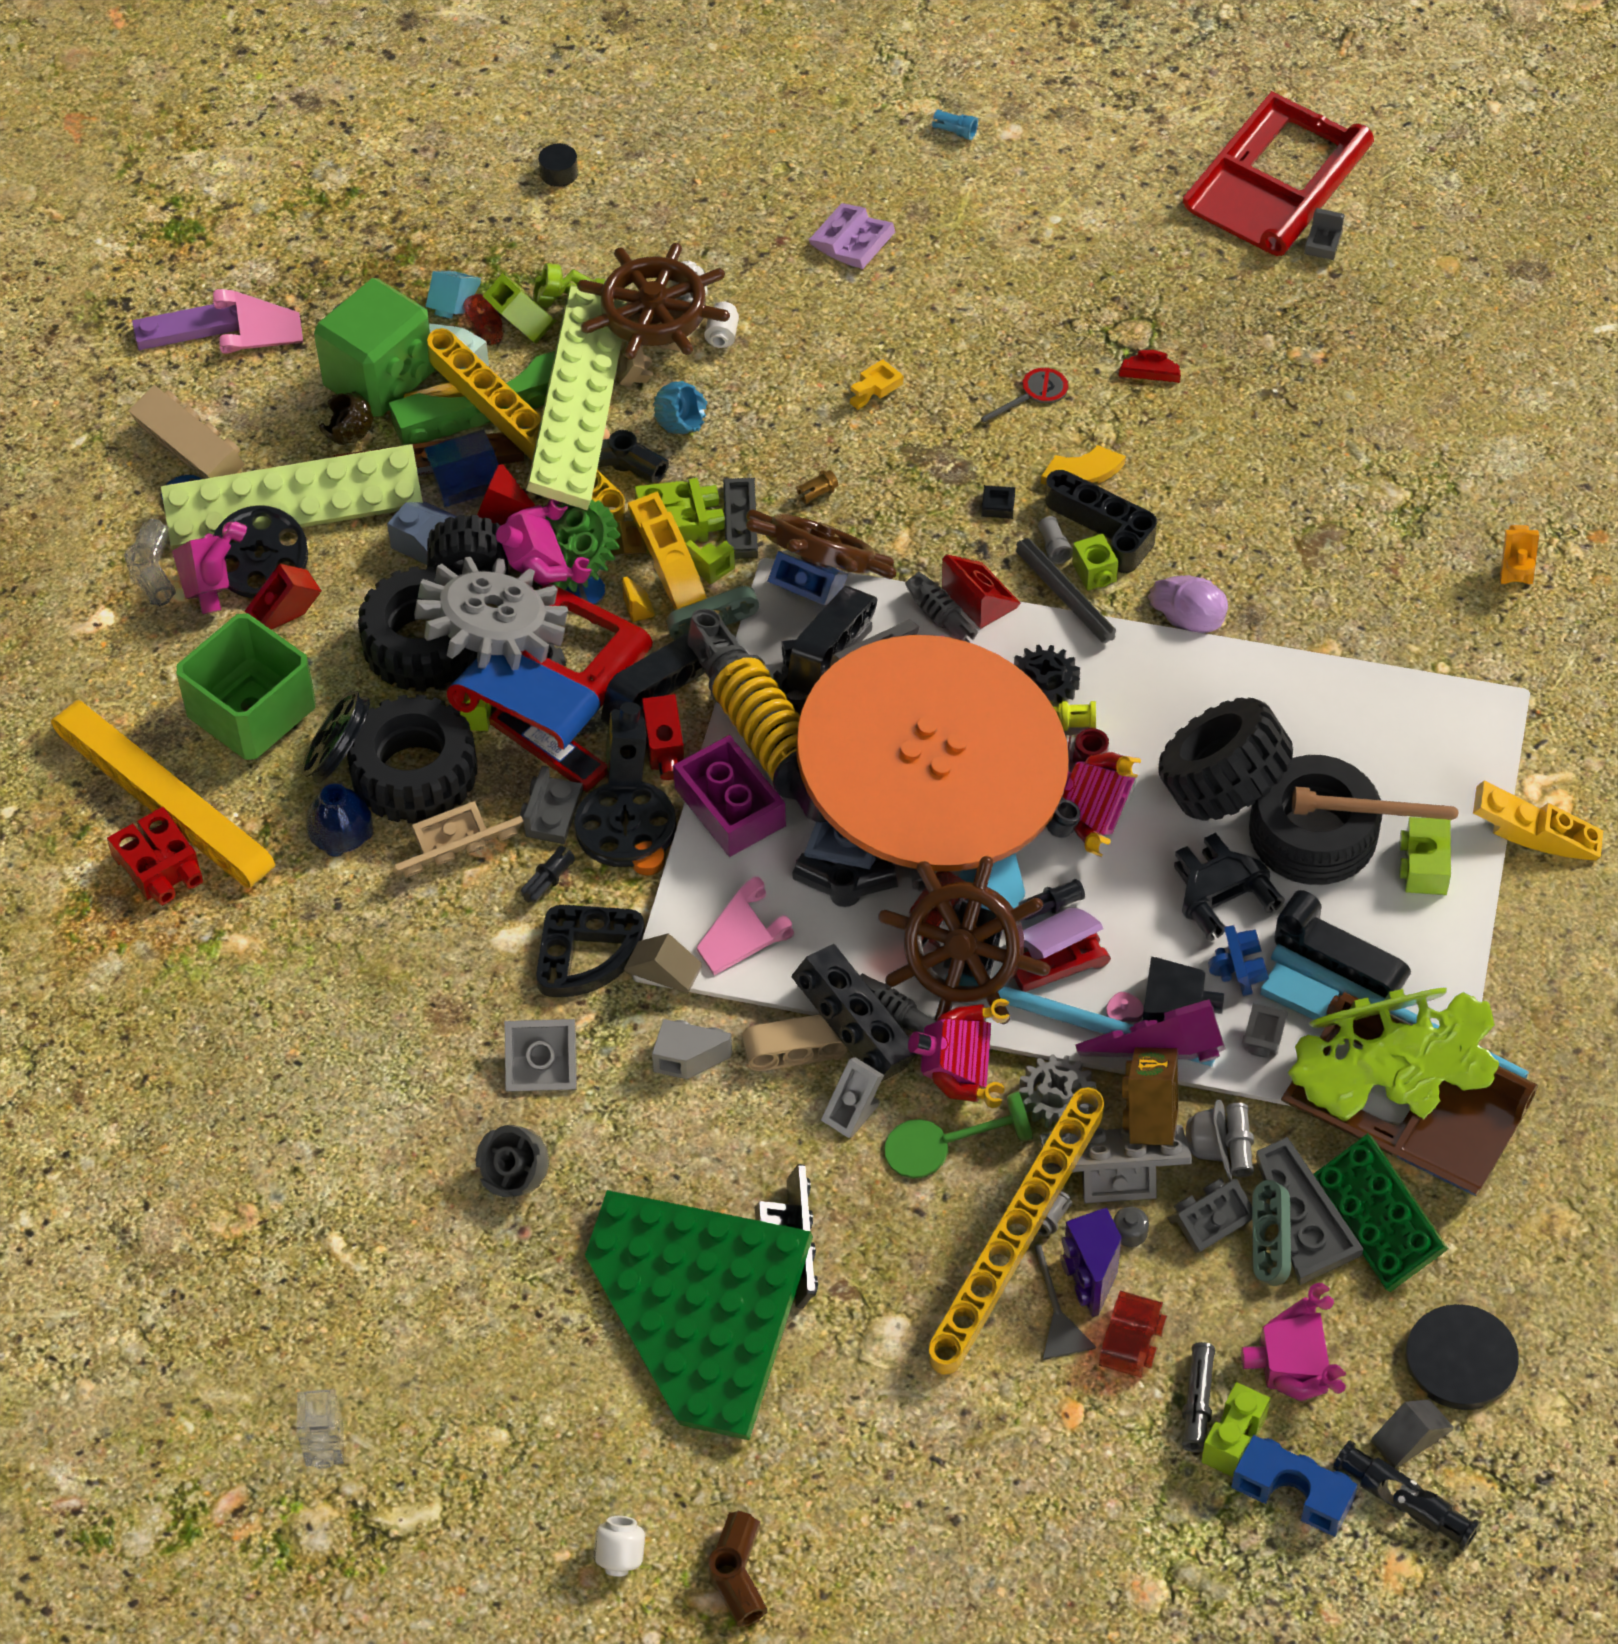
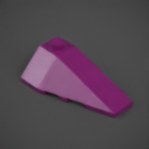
M1210 999L1164 1013V1021L1157 1023V1020H1143L1135 1023L1134 1026L1129 1028L1131 1033L1123 1034L1122 1030H1117L1075 1044L1080 1056L1133 1058L1135 1047L1178 1048V1059L1192 1060L1198 1058L1199 1062H1207L1220 1057L1219 1052L1226 1050Z

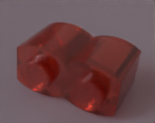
M1120 1290L1101 1348L1099 1366L1140 1378L1143 1376L1145 1367L1152 1369L1158 1349L1152 1346L1155 1335L1162 1337L1168 1317L1162 1314L1163 1302Z

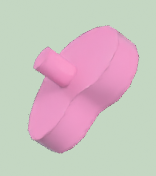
M1119 992L1108 1002L1107 1017L1123 1022H1137L1143 1017V1004L1132 994Z

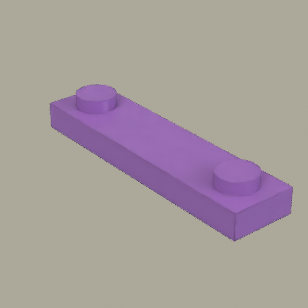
M214 304L132 320L138 350L239 330L236 305L217 309L214 307Z

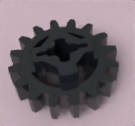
M1036 645L1035 652L1025 648L1023 657L1018 655L1014 657V665L1038 685L1052 706L1054 703L1059 705L1066 698L1073 700L1075 698V690H1079L1080 667L1075 666L1076 659L1074 657L1066 659V650L1063 649L1056 653L1054 652V645H1050L1048 650H1043L1040 645Z

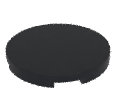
M1453 1304L1433 1309L1417 1321L1408 1337L1405 1360L1409 1375H1412L1418 1386L1428 1394L1427 1397L1452 1409L1474 1410L1483 1408L1484 1405L1495 1401L1508 1392L1517 1373L1519 1354L1513 1335L1496 1316L1478 1307Z

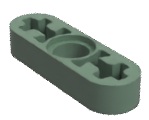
M741 586L673 611L668 615L666 624L670 636L676 640L689 633L692 614L698 609L720 610L721 620L727 626L753 616L759 609V602L754 589L748 586Z
M1265 1180L1256 1186L1252 1196L1253 1271L1255 1276L1271 1286H1279L1288 1279L1291 1272L1290 1195L1284 1186L1273 1180ZM1272 1192L1276 1193V1197L1270 1200L1269 1205L1268 1203H1266V1199L1271 1198ZM1272 1224H1277L1279 1228L1277 1237L1270 1242H1266V1229ZM1274 1261L1277 1263V1267L1272 1268L1270 1274L1267 1272V1268H1271Z

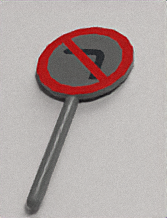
M1033 369L1025 375L1022 382L1023 391L1026 394L981 417V421L986 422L1029 398L1040 403L1060 401L1067 394L1069 388L1068 380L1055 369Z

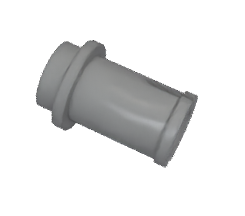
M1060 1192L1038 1230V1234L1049 1236L1058 1230L1057 1223L1072 1206V1200H1069L1070 1197L1065 1192Z

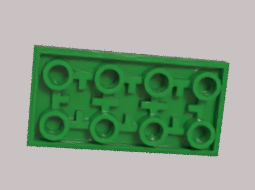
M1370 1134L1364 1135L1313 1174L1363 1247V1256L1387 1291L1392 1292L1448 1250L1440 1235Z

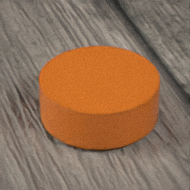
M641 842L634 847L644 850L649 848L652 842ZM660 847L656 852L645 858L632 861L634 864L632 868L641 875H654L658 873L665 864L663 848Z

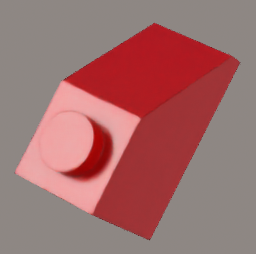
M279 564L248 605L245 613L250 614L272 630L303 616L322 590L307 569Z

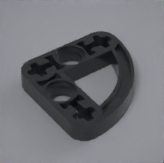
M556 905L551 907L545 915L536 972L540 993L548 997L557 998L578 996L597 990L619 977L625 971L624 968L638 941L643 939L645 929L644 918L641 913L636 910L576 905ZM559 919H566V921L563 922V926L556 925V923L559 922ZM576 919H579L580 928H575V925H577ZM592 919H600L604 922V926L598 930H591L586 927V923ZM610 921H615L614 930H611ZM627 923L634 924L631 930H625ZM575 941L622 944L609 959L599 966L583 973L570 975ZM554 945H561L566 948L565 953L560 956H551L547 951ZM552 967L556 968L557 979H555L554 983L550 984L548 980L551 978Z

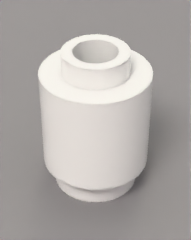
M718 302L713 307L729 311L730 319L726 322L707 319L704 337L712 346L724 348L731 346L735 341L739 315L733 304Z

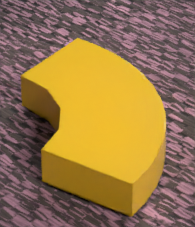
M1099 445L1091 452L1080 457L1067 458L1055 455L1041 476V484L1046 485L1047 476L1055 470H1065L1091 483L1097 482L1099 484L1114 476L1124 466L1126 456Z

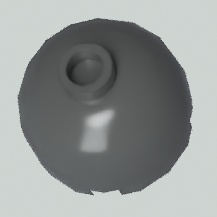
M505 1125L485 1134L478 1145L475 1158L476 1167H480L483 1177L480 1178L483 1186L492 1194L501 1197H516L531 1193L540 1186L546 1177L550 1163L548 1150L542 1138L533 1130L517 1125Z

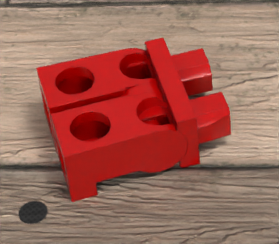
M164 807L137 821L139 830L132 823L107 837L112 858L118 865H122L147 900L153 898L163 906L172 901L176 896L175 889L172 887L182 881L188 889H193L203 883L195 850L189 845ZM153 822H162L161 825L155 827L152 830H149V827ZM132 837V841L120 847L123 839Z

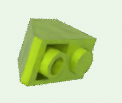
M503 273L483 295L500 314L535 344L556 322L527 292Z

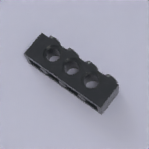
M835 944L805 957L792 974V979L854 1058L856 1057L884 1075L882 1081L903 1071L917 1055L908 1049L909 1037Z

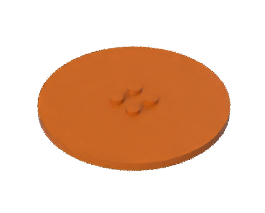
M907 635L883 639L862 646L838 660L820 677L809 693L801 712L796 741L797 762L801 778L807 793L823 817L841 835L864 851L888 862L917 869V865L921 861H926L930 864L933 871L969 870L978 868L979 861L983 856L991 857L993 863L1018 852L1032 842L1052 819L1059 806L1068 774L1069 755L1063 726L1054 707L1038 685L1022 670L998 654L966 641L942 636Z

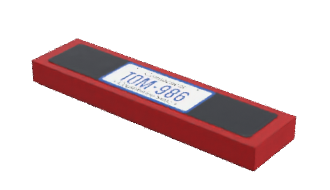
M500 709L489 717L490 725L569 781L582 783L583 790L586 793L607 775V764L573 740L563 750L558 747L557 740L550 734Z

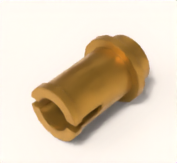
M821 470L817 477L796 486V491L800 495L811 490V492L800 498L804 504H808L827 492L830 494L834 493L835 488L839 484L831 470Z

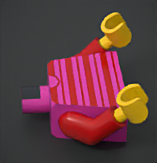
M1114 752L1091 755L1085 762H1077L1072 773L1068 771L1062 797L1065 800L1072 801L1080 809V821L1074 831L1085 843L1084 846L1087 852L1102 857L1103 854L1099 852L1100 844H1110V839L1100 834H1113L1135 778L1138 776L1132 772V766L1134 762L1141 763L1140 758L1123 756Z
M996 999L991 1007L987 1008L983 1004L957 1007L939 1015L936 1022L925 1027L924 1033L913 1032L911 1034L908 1049L912 1053L922 1055V1074L933 1079V1083L948 1098L978 1102L979 1099H982L990 1108L1001 1106L1002 1099L992 1098L989 1094L992 1092L1004 1093V1085L999 1082H991L987 1085L991 1023L985 1021L986 1018H992L997 1023H1004L1009 1019V1014L1000 1016L994 1010L998 1006H1008L1009 1001L1006 999Z

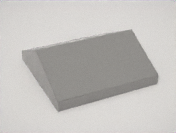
M575 1019L504 1021L506 1092L577 1090Z

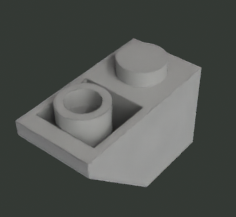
M663 1019L652 1052L653 1072L689 1079L731 1058V1033L724 1032L722 1029L715 1027L704 1028L691 1025L683 1020L672 1021Z

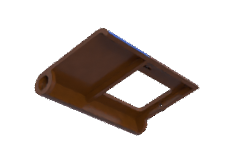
M1346 992L1341 997L1335 995L1328 1006L1327 1014L1348 1010L1353 1002L1359 1000V998ZM1380 1014L1354 1020V1034L1365 1040L1380 1037L1384 1031ZM1390 1014L1391 1020L1395 1023L1413 1025ZM1338 1024L1325 1027L1320 1038L1326 1042L1331 1041L1338 1034L1341 1027ZM1354 1040V1043L1363 1046L1359 1041ZM1331 1046L1323 1049L1325 1056L1330 1054ZM1500 1066L1493 1074L1494 1081L1487 1088L1463 1091L1457 1085L1442 1081L1439 1085L1440 1102L1425 1119L1420 1118L1409 1110L1403 1122L1396 1126L1363 1110L1357 1112L1348 1121H1342L1331 1115L1326 1108L1317 1107L1313 1102L1307 1100L1304 1087L1295 1085L1293 1081L1283 1094L1281 1101L1357 1139L1362 1138L1368 1133L1374 1138L1382 1151L1476 1197L1531 1105L1538 1084Z

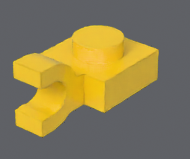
M884 359L880 360L861 372L860 381L851 385L850 390L856 395L850 398V404L859 410L868 403L873 394L877 395L880 399L903 385L904 375Z

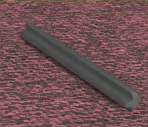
M1025 538L1022 541L1019 540L1016 544L1018 555L1102 643H1107L1110 640L1113 641L1116 637V629L1029 538Z

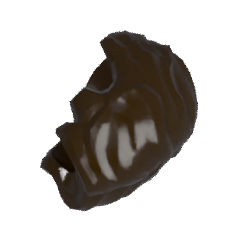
M355 391L334 394L327 403L332 410L333 416L329 426H326L324 423L319 425L320 431L339 445L355 443L364 438L367 432L370 431L374 419L368 401Z

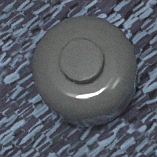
M1124 1207L1116 1213L1113 1221L1122 1237L1121 1245L1135 1247L1142 1244L1147 1239L1149 1231V1220L1144 1211L1136 1207Z

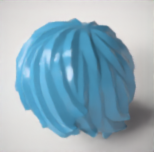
M684 381L671 382L663 386L657 392V396L654 397L655 402L653 403L654 416L658 424L668 433L672 434L699 432L704 423L702 418L706 417L703 409L706 410L707 401L703 394L698 392L695 386L684 383Z

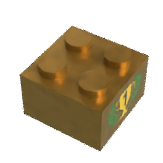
M1135 1047L1133 1059L1126 1060L1125 1076H1123L1122 1097L1126 1098V1109L1123 1110V1130H1129L1130 1144L1173 1145L1179 1113L1178 1048Z

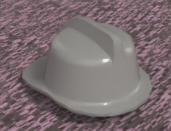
M1216 1100L1214 1108L1197 1112L1187 1120L1186 1140L1191 1154L1198 1159L1223 1161L1229 1180H1232L1229 1155L1225 1143V1137L1228 1134L1226 1113L1222 1101Z

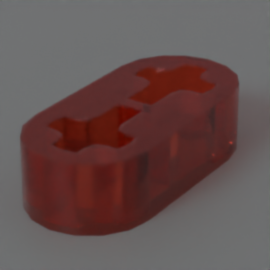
M482 294L469 296L464 301V312L473 333L484 339L487 345L500 342L504 335L503 324L496 309ZM476 308H479V310L483 311V313L479 314ZM488 325L491 331L484 328V326Z

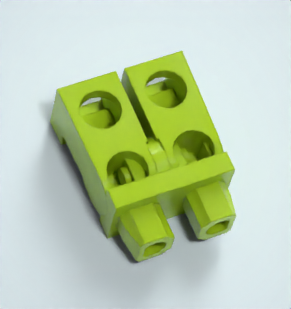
M698 478L688 479V482L677 481L635 486V500L658 491L667 511H671L685 543L689 540L692 542L698 540L699 543L707 542L708 532L725 529L723 509H705L707 507L719 506V495L716 485L700 487Z

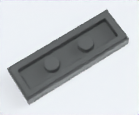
M755 478L723 479L725 541L734 547L735 559L758 558L757 533L749 531L746 527L748 521L746 517L747 512L752 509L756 510Z

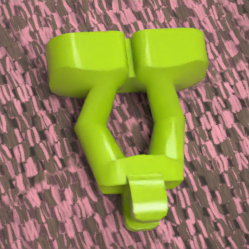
M545 263L541 276L538 275L535 279L533 299L542 308H548L563 293L568 294L571 284L577 286L580 280L604 284L606 280L602 278L593 280L575 269H572L563 279L561 265Z

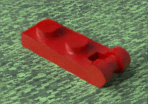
M1096 932L1046 958L1037 959L1046 962L1050 966V972L1046 976L1018 969L1014 979L1020 990L1027 992L1092 967L1094 969L1101 968L1110 962L1111 957L1106 948L1100 946V937ZM1079 949L1087 950L1088 952L1081 954ZM1029 951L1023 953V955L1031 957Z

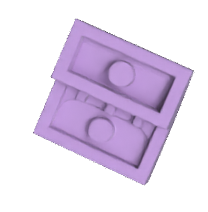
M841 203L812 235L809 242L824 254L845 264L863 269L893 236L895 228L892 222L869 218L866 208Z
M1068 908L1023 930L1024 948L1028 949L1032 958L1043 959L1104 928L1100 921L1084 910Z

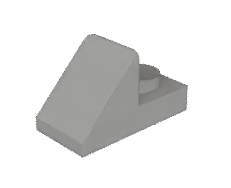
M856 1057L849 1059L821 1121L848 1138L853 1137L879 1106L880 1101L874 1096L884 1075Z

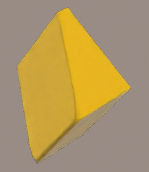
M623 577V599L630 619L635 622L654 617L655 613L647 592L629 577Z

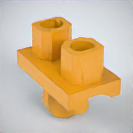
M1511 525L1509 530H1505L1500 571L1501 584H1508L1510 582L1533 584L1539 542L1538 530H1529L1527 525Z

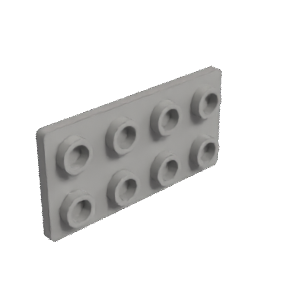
M1176 1125L1173 1145L1130 1144L1129 1130H1123V1127L1121 1129L1108 1130L1097 1128L1072 1172L1083 1171V1198L1085 1203L1157 1198L1156 1166L1191 1164L1192 1156L1182 1125ZM1051 1132L1049 1134L1040 1135L1042 1148L1045 1145L1047 1139L1049 1138ZM1066 1133L1061 1136V1140L1067 1144H1074L1079 1140L1072 1133ZM1054 1163L1046 1165L1047 1172L1050 1174L1059 1173L1062 1170L1059 1165Z

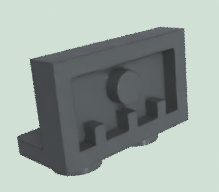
M541 766L538 777L533 776L531 780L530 800L528 803H523L520 812L526 837L565 844L583 793L582 783L550 777L549 767Z
M1222 1178L1215 1180L1203 1188L1205 1195L1197 1200L1193 1196H1189L1174 1205L1177 1212L1167 1217L1170 1224L1178 1223L1195 1253L1201 1252L1253 1220L1252 1204L1237 1179L1225 1183Z

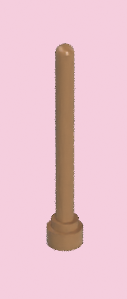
M1294 787L1292 796V814L1307 815L1308 812H1314L1315 809L1454 820L1459 814L1458 809L1454 806L1316 795V792L1310 791V788Z

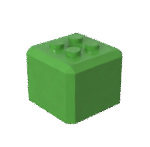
M371 278L317 324L314 337L323 386L336 394L355 391L368 401L373 417L383 416L390 410L389 402L404 398L405 393L411 392L435 371L428 357L427 338L431 332L427 309L380 279Z
M248 613L236 614L177 664L176 674L187 717L245 760H253L260 757L316 708L307 655ZM247 706H252L247 711H243Z

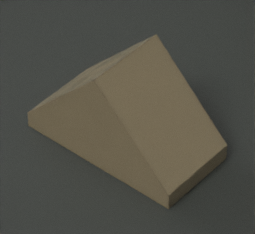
M666 933L638 941L624 970L626 973L689 993L702 968V963L674 937Z

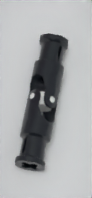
M1351 1440L1345 1444L1334 1462L1333 1470H1342L1360 1482V1487L1396 1509L1408 1513L1411 1518L1434 1534L1440 1532L1459 1544L1458 1549L1463 1552L1473 1541L1480 1528L1481 1522L1479 1520L1471 1521L1455 1511L1452 1503L1437 1494L1423 1490L1417 1482L1382 1459H1373L1355 1448V1443ZM1388 1480H1395L1403 1484L1394 1493V1496L1388 1488Z

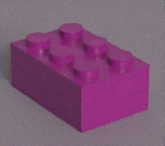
M731 735L673 765L675 790L729 857L786 827L784 800Z

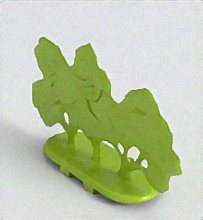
M1435 988L1405 995L1404 990L1399 989L1389 992L1384 1001L1370 1004L1368 997L1355 1000L1348 1010L1329 1014L1309 1022V1025L1313 1028L1337 1024L1341 1028L1338 1034L1329 1042L1313 1035L1301 1037L1295 1046L1297 1062L1287 1073L1292 1077L1295 1085L1304 1087L1307 1100L1313 1102L1317 1107L1326 1108L1331 1115L1342 1121H1348L1364 1108L1368 1100V1094L1374 1085L1384 1086L1389 1100L1399 1105H1409L1410 1111L1425 1119L1440 1102L1439 1085L1442 1081L1457 1085L1463 1091L1487 1088L1494 1081L1493 1074L1498 1070L1499 1061L1492 1056L1490 1051L1478 1045L1479 1041L1495 1025L1490 1004L1487 1001L1478 1002L1474 996L1462 992L1456 995L1447 1009L1437 1012L1429 1008L1427 1002L1445 995L1447 988ZM1418 1005L1419 1012L1416 1024L1395 1023L1391 1020L1389 1011ZM1380 1014L1384 1026V1031L1380 1037L1365 1040L1354 1034V1020ZM1430 1018H1436L1439 1021V1028H1433ZM1347 1038L1349 1041L1347 1055L1341 1060L1336 1059L1335 1055L1338 1044L1340 1046L1345 1045L1344 1039ZM1354 1040L1359 1041L1363 1045L1362 1049L1354 1048ZM1327 1046H1331L1329 1056H1325L1323 1049Z

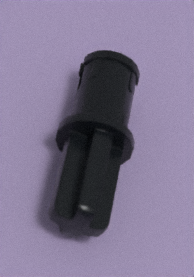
M559 846L544 864H539L536 867V873L520 890V894L526 902L536 903L551 886L554 887L559 883V877L575 861V857L570 850L563 856L562 854L566 851V847Z
M1073 879L1055 888L1045 887L1042 893L1021 900L1018 906L1033 898L1042 900V909L1023 919L1029 920L1050 911L1057 913L1059 908L1085 899V891L1082 883L1077 879Z

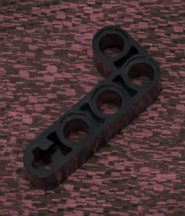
M1055 470L1047 476L1045 495L1047 507L1111 539V549L1118 560V572L1129 573L1134 571L1155 545L1157 518L1155 515L1068 471Z
M847 585L838 592L796 639L790 657L787 677L788 688L809 695L816 682L830 668L833 654L846 649L870 622L876 610L877 597Z
M688 634L679 637L620 671L611 679L606 689L601 713V720L609 726L610 712L614 709H620L623 703H636L640 706V711L643 712L642 699L669 695L706 672L696 654L687 644Z
M1295 891L1277 918L1274 936L1276 945L1280 944L1386 998L1389 992L1402 989L1411 975V969L1403 960L1321 920V903L1307 891Z

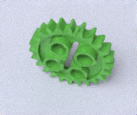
M591 499L588 510L563 503L562 506L557 505L560 508L568 506L563 516L558 520H552L545 516V519L550 521L567 567L572 568L575 560L579 557L587 558L589 564L586 569H592L588 579L592 577L598 581L599 576L597 572L599 570H609L604 564L606 560H615L611 550H616L620 547L615 539L621 537V534L616 529L619 526L618 522L613 518L614 515L599 500L595 502ZM568 577L567 581L551 582L549 584L564 590L568 586L574 593L579 583ZM588 579L581 583L585 588L588 587Z

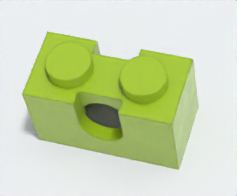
M1409 817L1407 830H1401L1399 850L1405 851L1406 858L1400 859L1399 878L1405 879V892L1447 895L1451 878V820Z
M1236 1382L1225 1402L1220 1423L1215 1421L1204 1442L1201 1463L1233 1477L1234 1471L1253 1435L1258 1436L1267 1419L1270 1397ZM1250 1425L1251 1427L1249 1429V1432L1247 1435H1245V1432L1248 1426Z

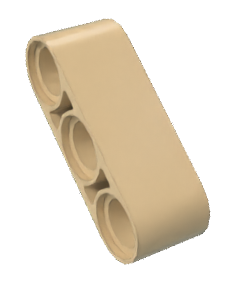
M820 1014L751 1026L742 1034L748 1066L754 1071H766L836 1059L848 1051L847 1047Z

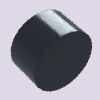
M555 143L541 150L538 157L540 176L546 184L562 187L576 180L578 176L577 153L571 146Z

